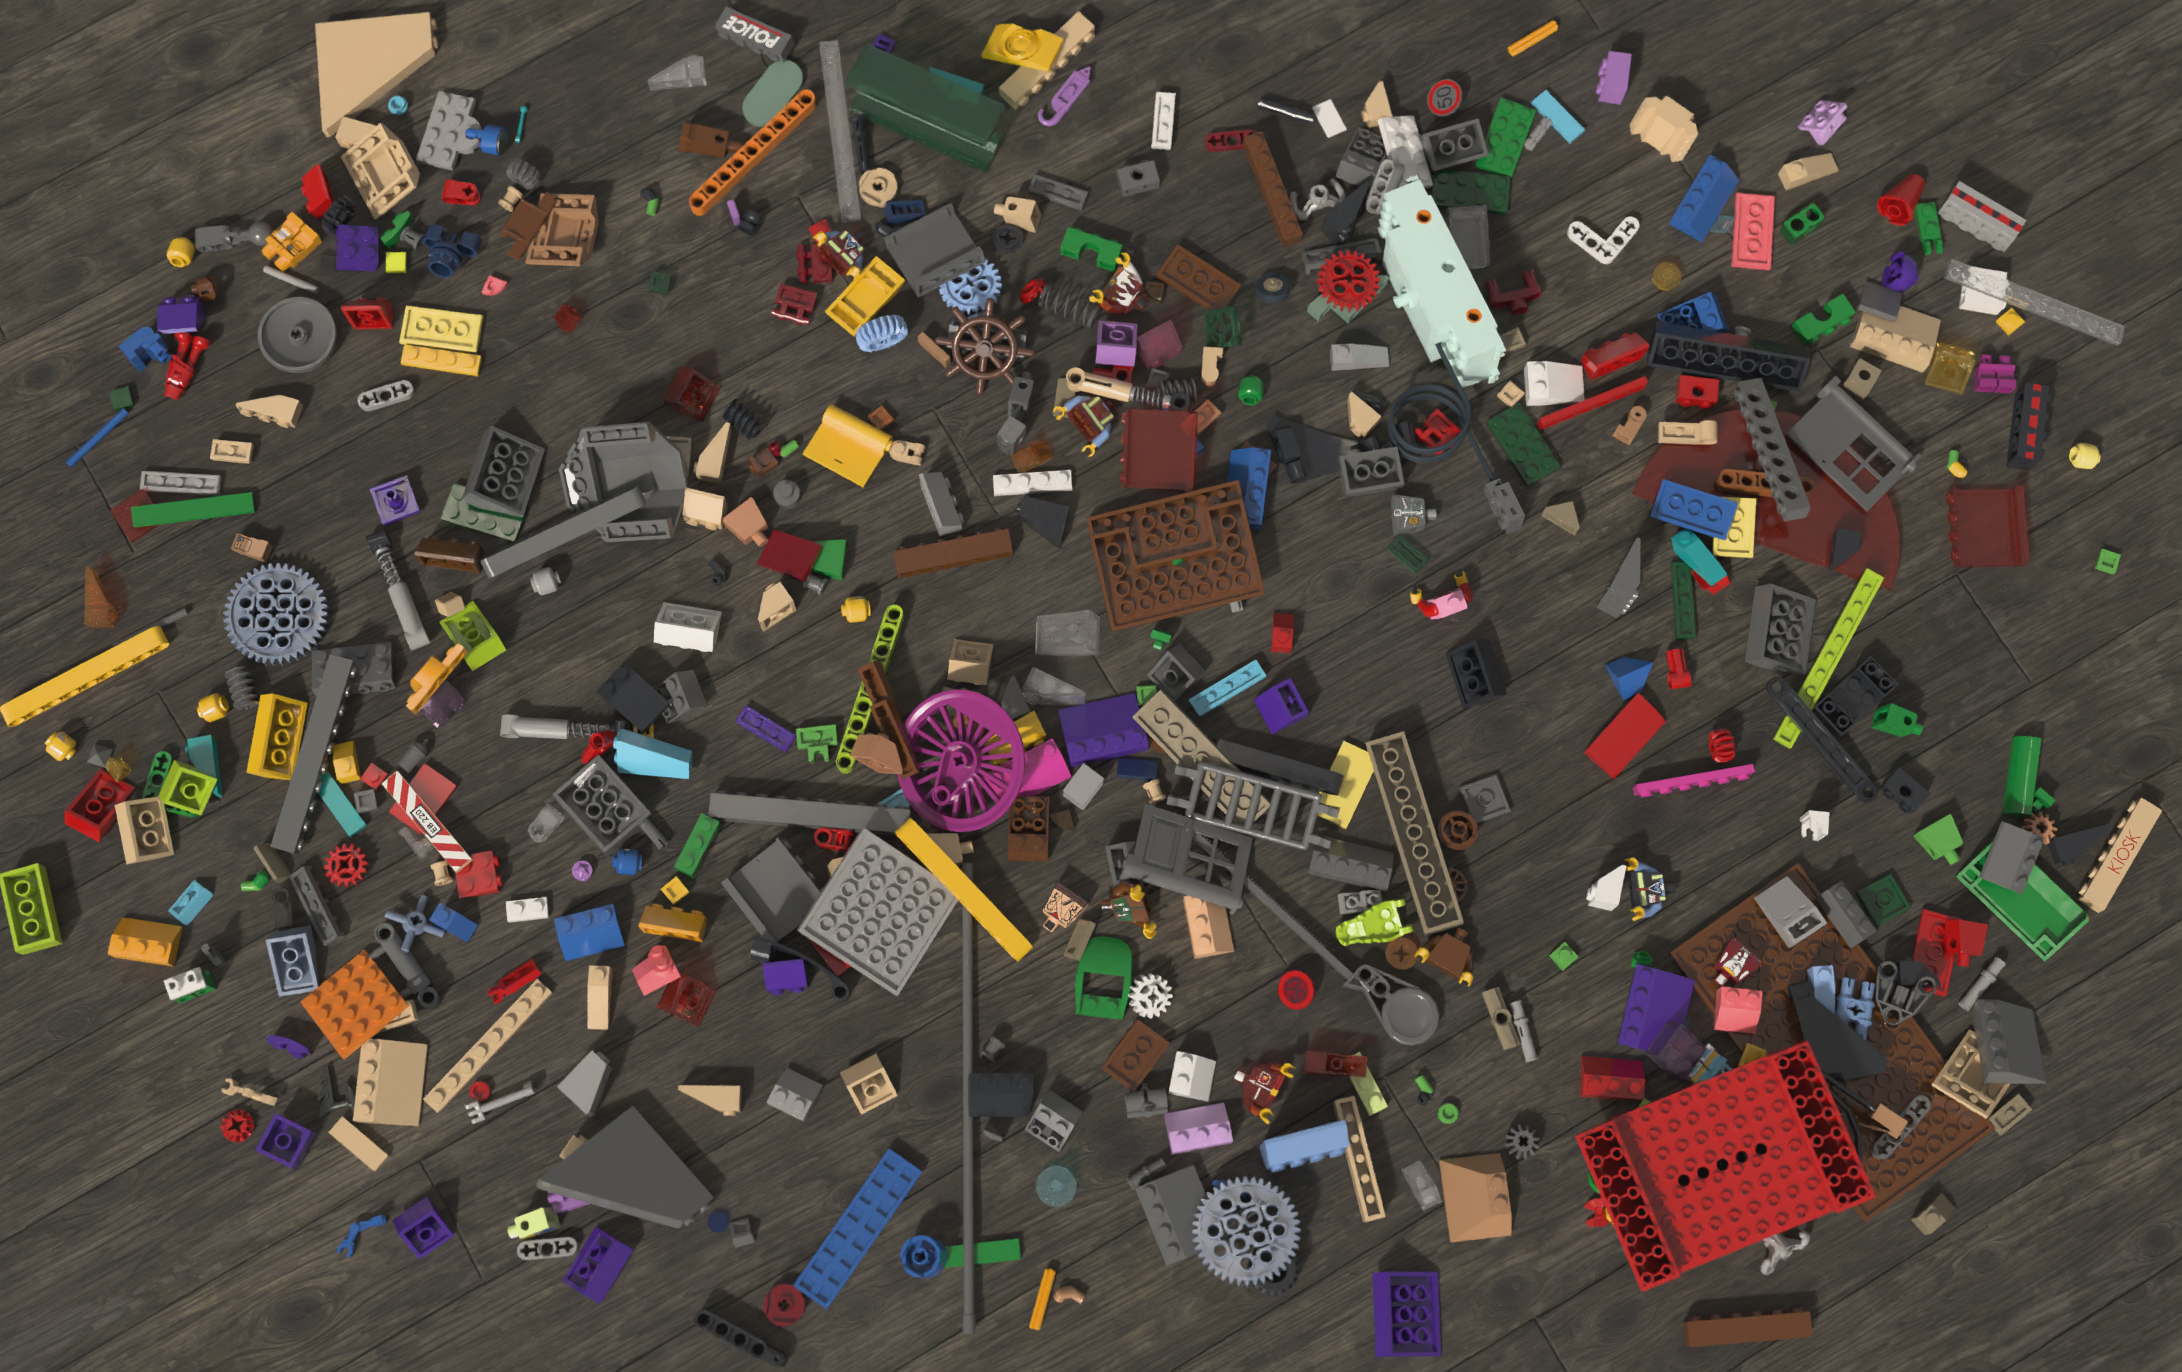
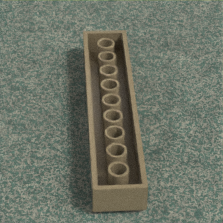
M1404 731L1366 742L1368 755L1424 935L1427 936L1463 925L1464 921Z

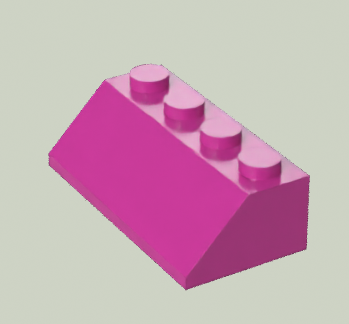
M1053 738L1025 752V773L1018 796L1035 797L1071 778L1063 756ZM1013 759L1001 766L1012 769ZM997 770L990 771L991 774L1009 784L1011 774ZM983 776L998 796L1002 798L1006 790Z

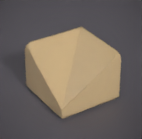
M449 592L435 600L439 613L446 617H450L465 609L461 596L453 592Z

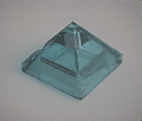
M1720 215L1710 231L1729 233L1735 218Z

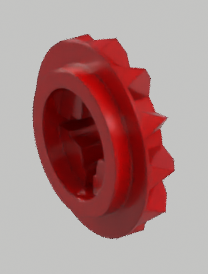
M1039 278L1027 283L1020 292L1019 300L1025 304L1033 301L1042 293L1045 282Z
M245 1110L229 1111L223 1117L221 1124L222 1134L232 1142L245 1141L253 1133V1117ZM234 1120H236L237 1122H243L242 1125H240V1131H238L237 1129L232 1130V1127L234 1126Z

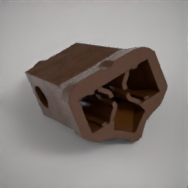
M685 118L680 136L679 152H693L725 158L726 151L736 153L741 148L742 142L729 140V131L694 124Z

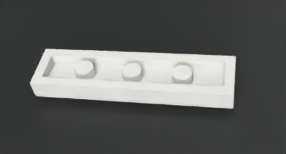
M1071 470L993 475L994 496L1072 491Z

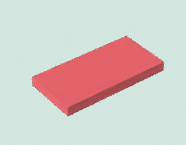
M1736 193L1731 267L1770 270L1775 196Z

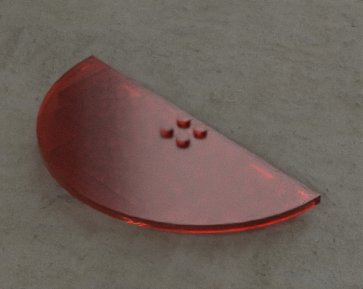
M1740 410L1719 413L1696 422L1712 420L1718 423V442L1715 444L1665 443L1648 462L1633 489L1632 494L1650 500V503L1653 505L1655 504L1663 479L1718 497L1756 499L1755 543L1827 568L1832 533L1837 528L1861 532L1860 539H1863L1861 550L1834 570L1859 581L1864 570L1868 568L1884 577L1880 587L1888 590L1893 588L1899 560V535L1896 517L1887 492L1868 511L1862 508L1786 436V433L1803 418L1802 416L1774 410L1799 477L1811 478L1815 483V490L1808 498L1811 508L1806 518L1783 521L1781 514H1778L1777 503L1773 497L1730 493L1717 489L1716 479L1725 469L1765 472L1763 466L1759 463L1758 452L1753 447L1752 436L1747 431L1746 420L1742 417ZM1851 444L1849 445L1861 458L1866 460ZM1846 449L1832 462L1847 477L1861 465ZM1865 467L1852 479L1866 494L1880 482ZM1722 478L1725 483H1730L1728 478ZM1742 480L1743 484L1750 485L1747 480ZM1761 482L1764 487H1769L1768 483ZM1803 486L1804 491L1808 492V489Z

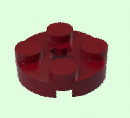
M777 1285L764 1298V1313L775 1325L790 1326L798 1322L804 1313V1297L801 1291L792 1285ZM783 1299H787V1303L790 1304V1308H786V1311H782V1308L778 1306L779 1303L783 1302Z

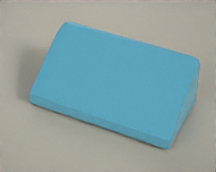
M194 880L168 911L183 924L189 925L212 898L213 894L198 881Z

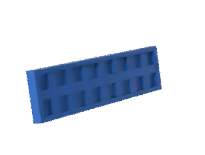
M888 1149L793 1286L825 1309H828L923 1172L891 1149Z

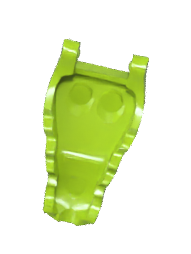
M1393 899L1380 902L1353 919L1338 924L1336 935L1339 942L1343 946L1358 942L1382 943L1413 932L1412 924L1403 926L1397 908L1404 906L1405 900Z

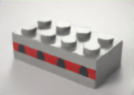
M1960 181L1948 195L1938 212L1946 221H1952L1960 229L1971 232L1977 239L1986 241L1994 249L2003 252L2015 240L2026 222V219Z

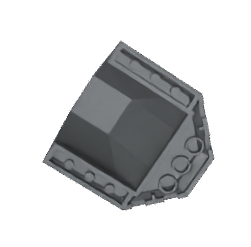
M650 422L583 427L577 441L570 448L567 454L568 457L559 467L567 507L572 512H579L627 488L638 485L646 504L595 530L602 535L601 538L605 542L673 538L684 505L685 490L689 488L681 450Z

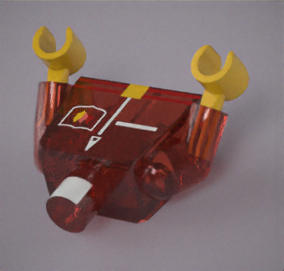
M1278 1063L1259 1064L1257 1067L1252 1068L1250 1075L1238 1069L1234 1081L1244 1085L1240 1094L1248 1111L1261 1118L1266 1124L1270 1123L1266 1119L1268 1115L1275 1116L1269 1109L1285 1078L1284 1075L1289 1078L1294 1076L1289 1074L1288 1071L1290 1068L1296 1069V1067L1289 1063L1284 1065Z

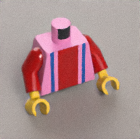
M1462 572L1463 576L1456 577V574L1454 575L1456 584L1459 587L1455 590L1425 600L1422 597V591L1417 589V594L1410 592L1411 602L1417 604L1424 615L1432 620L1443 618L1468 608L1467 604L1473 600V594L1466 574Z

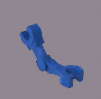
M379 1215L371 1218V1220L352 1224L347 1239H344L337 1247V1253L342 1254L343 1249L347 1247L348 1253L346 1257L351 1258L355 1252L356 1243L354 1241L357 1234L369 1227L387 1224L386 1216Z

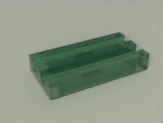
M1401 534L1386 549L1415 575L1429 561V558ZM1400 541L1401 543H1403L1408 549H1410L1415 555H1417L1422 560V562L1420 563L1414 556H1412L1397 542ZM1395 546L1401 553H1403L1408 559H1410L1415 565H1417V567L1410 563L1393 547Z

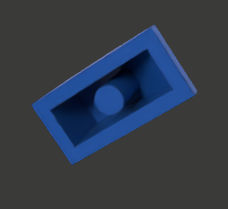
M439 903L429 919L435 925L467 943L478 928L477 924Z

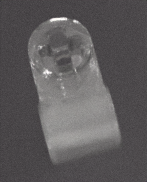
M547 804L528 828L531 839L536 843H542L547 840L551 833L563 822L565 816L552 805ZM536 829H537L538 831L541 830V831H542V834H541V835L535 834L534 831H535Z

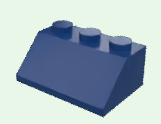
M613 904L554 919L565 961L625 946L617 909Z

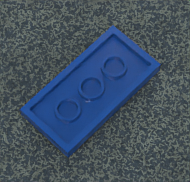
M1663 479L1650 517L1726 541L1739 503Z

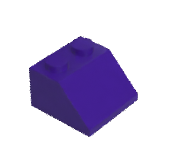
M186 295L182 298H175L174 296L163 298L158 305V334L197 331L206 319L201 298L194 295Z
M803 959L762 963L768 993L782 995L784 991L792 990V993L804 992V989L808 988L807 968Z
M425 1197L392 1220L397 1233L418 1259H421L454 1236L439 1210L428 1197Z

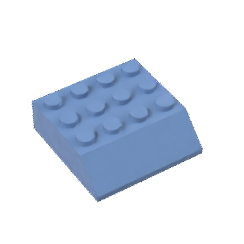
M1343 1120L1268 1139L1259 1148L1265 1171L1270 1170L1271 1173L1282 1171L1287 1165H1290L1291 1168L1302 1166L1306 1160L1314 1163L1321 1161L1326 1155H1330V1158L1341 1156L1350 1145L1346 1122Z

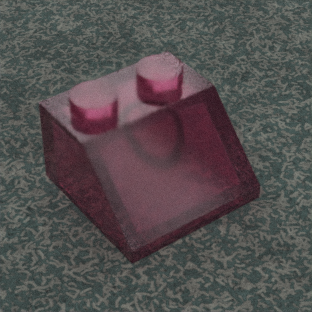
M1172 320L1137 337L1136 351L1147 369L1151 367L1156 368L1168 358L1173 359L1180 354L1182 345Z

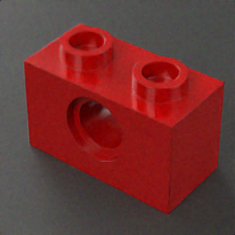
M1680 375L1676 385L1675 403H1680L1684 407L1696 405L1702 409L1713 408L1717 403L1719 380ZM1693 390L1699 391L1701 396H1695Z

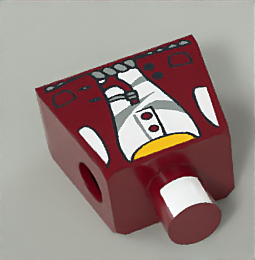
M1732 937L1713 966L1719 971L1713 981L1719 987H1724L1728 981L1736 985L1762 965L1763 962L1735 937Z

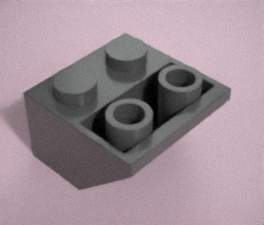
M694 670L675 672L654 688L671 704L662 713L667 725L697 714L708 706Z
M1049 1090L1025 1130L1059 1152L1084 1112Z

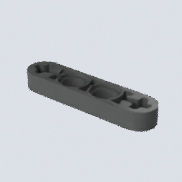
M1921 1095L1914 1097L1900 1112L1899 1116L1901 1118L1908 1114L1912 1117L1913 1121L1910 1126L1903 1128L1897 1141L1891 1140L1889 1134L1884 1131L1873 1143L1871 1153L1874 1158L1879 1160L1888 1158L1931 1108L1930 1100L1927 1097ZM1916 1101H1923L1924 1109L1921 1108L1917 1110L1916 1113L1909 1110V1108H1911V1110L1916 1109V1107L1918 1106ZM1886 1141L1889 1144L1893 1145L1892 1147L1890 1145H1887L1884 1148L1885 1154L1882 1153L1879 1155L1877 1153L1879 1151L1877 1146H1883L1886 1143Z

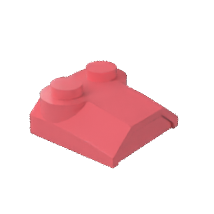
M664 945L654 946L650 950L648 958L632 969L644 996L681 977L668 948Z

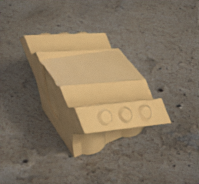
M1668 96L1663 97L1661 100L1657 97L1645 98L1630 123L1631 135L1640 134L1642 142H1647L1658 149L1661 155L1670 154L1671 162L1683 160L1698 132L1696 124L1692 122L1694 114Z

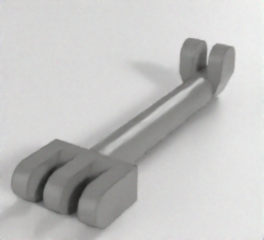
M532 1081L524 1083V1089L481 1105L478 1099L464 1105L466 1109L474 1107V1109L467 1112L468 1115H478L471 1119L472 1124L485 1120L486 1115L484 1112L535 1094L536 1090L533 1088Z

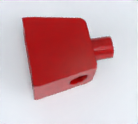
M1945 920L1946 951L1958 954L1957 966L1969 967L1970 956L1982 955L1988 929L1987 924L1965 920Z

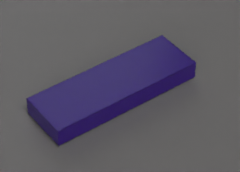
M747 705L735 721L787 753L797 737L794 733Z

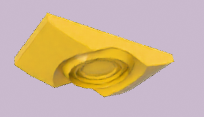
M1015 24L996 25L981 56L985 59L1050 72L1064 40L1042 29L1031 31Z
M876 256L861 272L856 281H853L825 313L855 337L857 329L868 321H872L882 307L893 299L905 283V279Z

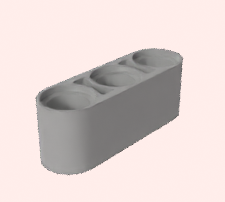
M1387 159L1381 163L1366 202V208L1370 213L1381 215L1380 211L1382 210L1384 193L1399 188L1405 171L1404 165L1401 162Z

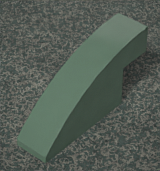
M1387 275L1377 276L1380 278V283L1377 284L1380 286L1379 291H1376L1377 294L1388 284L1389 277ZM1335 288L1337 293L1344 292L1342 288ZM1354 288L1357 293L1363 292L1362 288ZM1321 294L1308 305L1307 312L1319 321L1332 309L1349 323L1363 307L1359 305L1358 311L1352 307L1351 312H1348L1347 307H1344V310L1340 311L1339 305L1334 309V303L1327 304L1328 297L1322 298Z

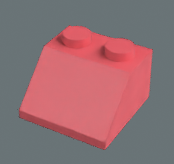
M1720 987L1717 989L1714 1030L1755 1034L1761 1013L1762 991Z

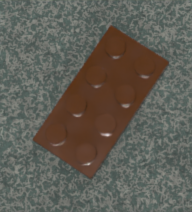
M1178 244L1156 274L1157 278L1219 318L1242 286Z

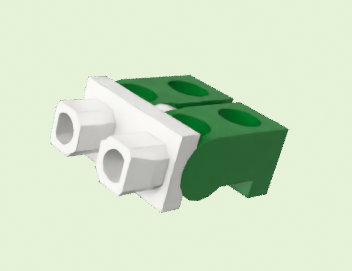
M200 967L164 980L170 1000H174L179 1004L196 998V995L201 996L216 990L211 971L201 970Z

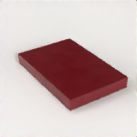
M774 529L757 564L760 567L806 582L823 547L820 544Z

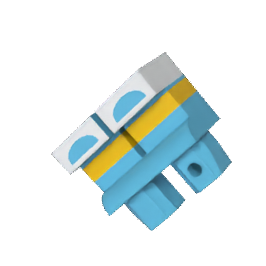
M1708 1043L1694 1058V1061L1690 1063L1681 1076L1693 1084L1705 1078L1710 1079L1717 1073L1720 1075L1732 1069L1725 1063L1727 1059L1720 1056Z

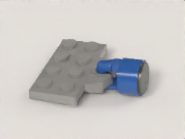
M439 91L416 161L419 164L454 171L459 153H474L477 147H481L484 153L498 156L504 154L509 143V133L505 127L491 124L486 125L484 130H482L478 121L471 117L476 103L474 98Z

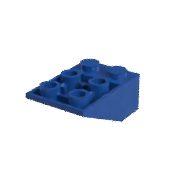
M1712 292L1657 314L1659 321L1663 323L1722 333L1729 331L1718 298Z

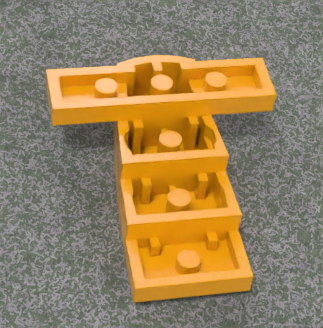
M459 643L456 646H452L448 650L447 657L443 662L435 655H431L410 682L415 693L408 698V704L406 705L410 711L417 714L468 652Z

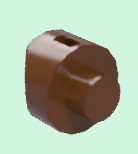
M208 275L197 277V284L191 285L192 295L200 297L203 303L213 301L218 293L215 278Z

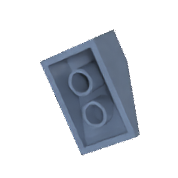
M311 926L271 932L266 938V944L279 997L311 992L318 988L319 977L316 948Z

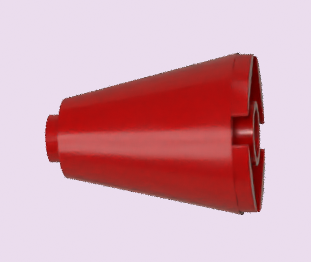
M1910 174L1882 195L1877 202V209L1880 215L1888 217L1890 219L1888 222L1898 226L1908 224L1914 216L1925 186L1923 178L1918 174Z

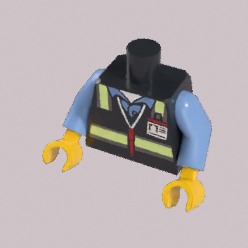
M1636 858L1625 859V861L1629 862V867H1626V871L1633 870L1627 874L1631 902L1630 912L1632 911L1636 914V917L1632 919L1635 921L1640 918L1651 917L1666 902V894L1676 893L1675 882H1664L1663 873H1658L1655 868L1638 862Z

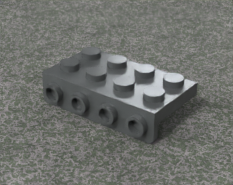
M391 642L312 651V690L316 697L330 654L357 662L358 671L355 678L352 677L350 683L352 685L351 694H367L375 691L386 692L395 688L393 680V645Z

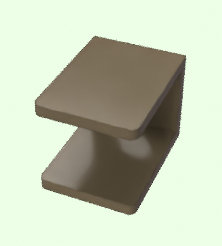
M1859 358L1851 368V374L1841 386V389L1852 397L1863 401L1871 391L1882 370Z

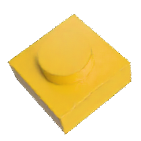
M2013 308L1996 321L2008 336L2025 322Z
M677 877L661 888L673 905L690 893Z

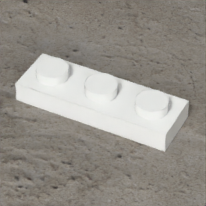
M1156 92L1152 148L1171 150L1175 93Z

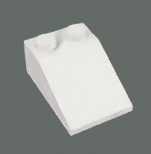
M1549 361L1526 363L1524 368L1526 406L1574 405L1584 401L1582 366Z

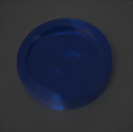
M715 1212L708 1218L710 1230L720 1233L727 1229L729 1220L724 1213Z

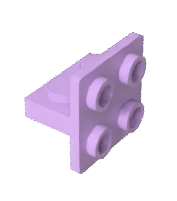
M1821 100L1803 118L1798 127L1800 130L1810 131L1817 144L1824 145L1846 120L1843 111L1847 108V105L1841 102Z

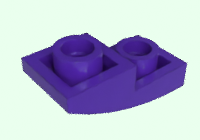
M268 1035L267 1043L274 1045L273 1049H286L287 1046V1052L293 1054V1058H305L306 1055H312V1050L296 1041L280 1036Z

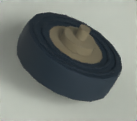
M1268 273L1258 279L1256 293L1264 302L1279 303L1289 296L1290 282L1283 274Z

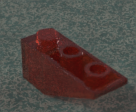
M1306 1051L1304 1053L1303 1074L1366 1078L1368 1057Z

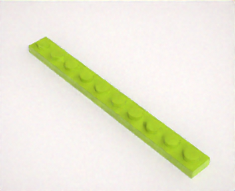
M1868 568L1864 570L1797 693L1811 711L1884 577ZM1785 715L1773 740L1790 749L1801 731Z

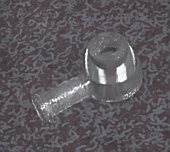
M404 827L399 831V834L405 838L420 860L426 858L433 849L426 838L416 840L409 832L408 827Z

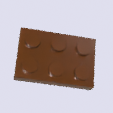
M1137 1019L1101 1069L1131 1092H1135L1170 1043Z

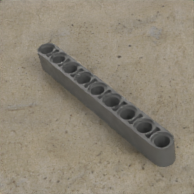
M638 485L632 486L482 557L479 561L488 578L494 577L645 505L646 501Z

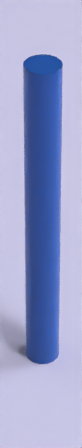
M124 408L121 409L76 451L66 463L72 467L129 413Z

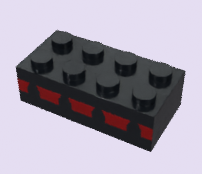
M2025 383L2014 395L2006 468L2030 471L2043 459L2045 450L2042 448V445L2047 435V431L2044 428L2049 418V412H2046L2051 400L2049 386Z

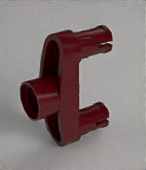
M1529 270L1530 274H1528V271L1522 274L1527 288L1503 294L1500 293L1497 279H1492L1493 283H1491V280L1486 281L1485 285L1490 296L1488 298L1490 306L1496 309L1510 308L1512 315H1520L1528 311L1527 303L1542 295L1540 285L1537 284L1534 271Z

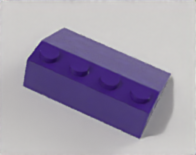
M1135 693L1058 710L1070 767L1148 751L1149 745L1146 732L1133 719V716L1139 711Z
M1636 964L1616 1044L1676 1059L1695 980Z
M1438 1272L1373 1273L1376 1357L1441 1356Z

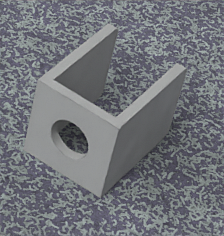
M1083 763L1063 789V796L1081 810H1084L1104 784V778Z

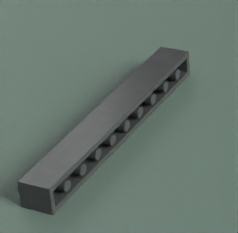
M332 654L329 655L270 847L295 854L302 851L305 839H303L305 831L309 830L311 824L309 817L311 812H314L317 804L315 797L321 791L323 784L321 778L328 769L329 763L327 758L334 749V743H332L334 735H337L340 730L338 722L340 716H343L346 710V705L344 704L346 697H349L352 691L350 683L352 677L355 678L358 671L357 662Z
M718 790L710 795L708 816L717 821L810 829H844L857 833L862 828H865L873 834L897 836L895 831L906 820L911 818V811L907 810L906 806L887 808V805L875 804V807H872L862 802L848 805L846 801L827 803L828 800L816 799L813 802L803 797L789 800L787 796L778 795L776 798H768V795L756 794V797L748 796V793L736 792V795H730L727 791Z

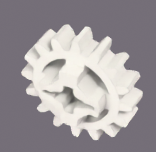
M1148 973V977L1141 975V981L1135 979L1136 986H1130L1133 993L1128 994V997L1133 998L1129 1002L1131 1006H1135L1133 1010L1137 1013L1139 1012V1015L1142 1017L1147 1015L1149 1018L1153 1017V1013L1159 1017L1160 1010L1166 1012L1164 1006L1171 1005L1167 1000L1173 996L1168 993L1171 990V987L1166 985L1168 981L1161 979V976L1157 974L1154 977L1151 973ZM1156 984L1159 985L1161 991L1157 990ZM1139 1000L1143 1001L1145 1008L1141 1006Z

